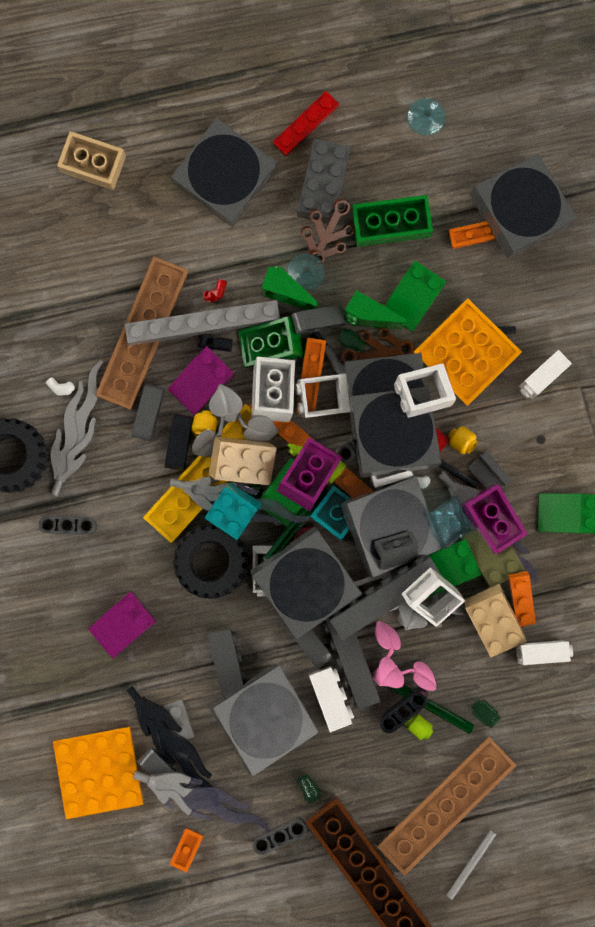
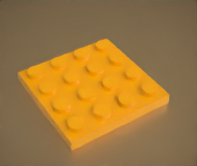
M467 298L413 353H421L422 362L427 367L443 363L454 394L468 406L522 351Z
M130 726L53 741L66 819L144 804L140 781L133 778L134 772L138 771Z

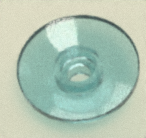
M424 98L417 100L408 111L410 127L421 135H432L438 132L445 121L443 107L433 99ZM429 112L430 116L425 117L424 113Z
M310 254L295 256L287 267V273L305 290L317 288L325 276L322 262ZM307 267L310 271L306 272L304 268Z

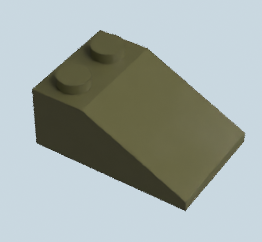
M476 528L461 536L463 540H467L477 565L490 588L509 579L508 575L525 570L511 545L495 555Z

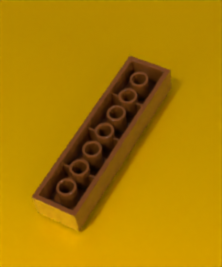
M337 795L305 818L308 827L381 927H432L424 913Z

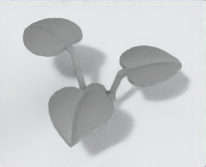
M219 384L209 401L210 411L214 415L221 417L219 431L217 435L212 430L201 432L192 444V452L198 456L212 457L215 436H221L224 421L233 422L237 418L242 426L246 428L244 437L250 441H268L277 434L278 428L271 419L265 416H255L248 421V425L245 424L239 413L242 409L241 398L230 388Z
M404 565L390 570L391 577L397 575V571L404 567ZM449 591L440 592L438 594L439 599L429 604L427 608L433 607ZM406 601L399 605L400 614L397 620L404 626L405 631L426 627L428 620L412 609ZM461 604L451 614L463 615L467 611L464 605Z

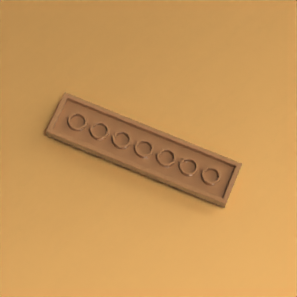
M153 256L125 324L171 317L189 270ZM124 326L95 396L132 411L160 341L128 346Z
M488 736L377 845V848L405 876L517 765Z

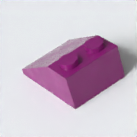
M206 346L171 384L168 390L195 416L210 401L219 384L226 386L235 375Z
M309 437L281 481L277 492L310 511L342 457Z
M492 484L460 504L470 522L495 555L528 535L499 484Z
M129 592L88 630L113 659L153 626L157 620L135 593Z

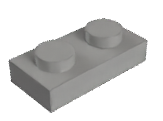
M183 699L164 705V708L183 729L178 734L185 739L194 737Z

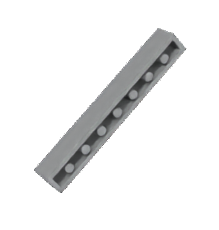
M277 300L127 323L125 324L128 346L256 326L280 319Z

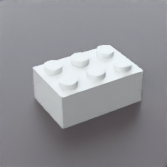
M256 358L253 369L251 418L265 416L272 421L290 422L294 405V360Z
M331 666L309 673L329 731L332 732L351 725V719L354 716L350 705L345 706L344 700H347L343 687H338L337 682L340 681L336 668L332 670Z

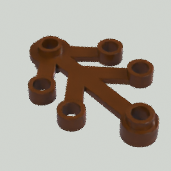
M339 198L334 202V212L325 230L321 221L322 215L317 209L310 211L309 217L314 222L320 239L317 246L312 238L313 230L309 226H304L301 229V235L305 238L309 248L306 260L311 266H320L326 257L345 252L346 245L341 240L336 241L333 247L324 248L327 243L345 236H352L355 232L351 224H345L342 229L333 232L340 216L347 214L350 209L349 203L343 198ZM339 203H343L342 208L337 207ZM314 213H318L317 218H312ZM351 227V231L346 233V229ZM306 230H310L308 235H304ZM343 244L342 249H337L338 245ZM318 254L316 259H312V256Z
M382 328L378 332L379 339L387 340L395 346L387 348L374 339L368 331H363L359 336L360 341L368 343L376 350L360 353L346 350L342 354V362H347L346 356L348 355L353 357L352 361L414 354L415 346L409 340H398L390 334L388 329ZM382 331L387 332V336L382 337L380 333ZM367 334L368 340H363L362 335ZM408 347L409 352L404 353L402 348Z

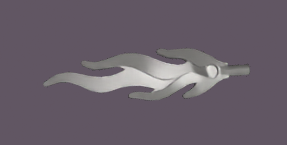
M99 361L89 374L87 397L82 407L77 410V405L84 392L83 383L80 381L78 391L66 408L64 415L65 445L62 451H60L62 434L61 430L57 429L50 455L55 479L51 492L52 495H59L62 483H65L67 478L76 472L86 459L85 454H82L78 459L76 457L89 445L94 435L96 422L94 417L90 421L86 434L85 430L88 416L98 400V397L95 396L97 393L96 376L103 361Z

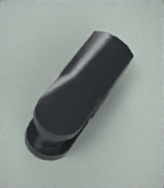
M199 335L200 344L197 345L198 348L204 349L207 346L211 350L232 351L233 339ZM208 340H213L212 346L207 345Z

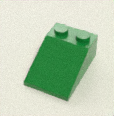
M415 260L387 301L385 307L407 319L404 327L413 332L447 281Z
M279 266L268 267L261 288L262 296L304 310L317 309L318 302L285 272V269Z
M356 290L344 312L345 321L352 326L402 330L407 320Z
M284 317L238 331L244 368L254 367L257 357L285 360L304 357L301 334L295 333L291 317Z
M539 493L537 532L595 535V495Z
M466 539L429 554L442 577L454 587L482 575ZM440 585L428 597L443 592L446 589Z

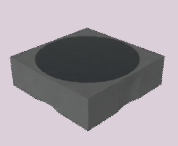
M216 118L173 173L171 180L175 186L193 199L203 203L213 214L233 227L248 208L252 198L275 173L277 162Z
M539 154L476 185L469 194L482 217L490 225L493 235L507 259L530 247L534 242L549 237L570 226L577 218Z
M421 353L345 362L343 372L347 378L349 400L351 396L395 391L394 383L398 375L423 369ZM425 377L408 381V388L426 387ZM352 426L353 440L356 442L357 439Z
M429 386L409 389L414 405L431 401ZM396 391L351 396L349 407L352 426L357 439L356 452L360 477L385 475L401 470L415 471L437 468L441 464L433 411L408 418L406 412L402 411V400Z
M417 476L386 484L374 492L364 493L340 503L348 529L355 540L356 551L365 576L376 577L404 565L401 564L381 570V557L374 547L377 540L411 530L419 544L417 558L442 549Z
M315 526L292 541L283 551L272 555L251 570L252 577L296 639L362 594Z
M272 664L252 677L242 687L227 693L208 706L221 729L232 742L233 749L247 773L252 776L319 733L281 667L276 664Z

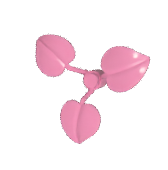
M377 621L375 627L376 639L383 648L389 649V653L380 660L379 668L372 672L373 680L379 686L400 688L404 685L403 675L413 673V679L418 686L425 690L435 691L437 689L435 677L425 663L420 661L414 663V669L411 668L404 671L398 669V666L395 665L390 657L394 650L400 649V638L390 625Z

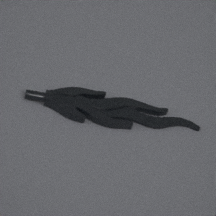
M131 686L126 691L135 701L134 706L137 711L138 721L145 736L151 734L156 750L171 766L176 763L173 758L174 756L184 774L191 777L190 781L207 791L212 797L215 806H218L219 799L215 789L195 771L189 758L201 775L210 778L212 774L206 770L195 747L178 734L183 730L182 727L176 723L165 708L145 697L142 698L135 688Z

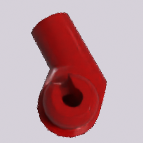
M218 279L216 289L204 292V300L208 303L220 300L224 295L227 281Z

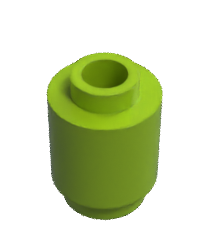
M416 714L404 724L407 726L406 729L421 741L423 739L427 740L434 732L431 729L433 725L420 714Z

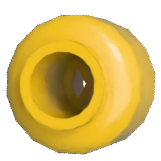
M210 411L197 413L194 416L191 431L195 437L206 430H212L216 433L218 420Z
M464 426L457 429L453 428L448 435L450 438L449 446L462 455L470 454L478 443L476 441V434Z

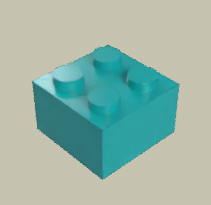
M230 482L224 487L205 519L238 540L262 506V503Z
M333 486L310 518L341 541L349 529L340 503L351 498Z

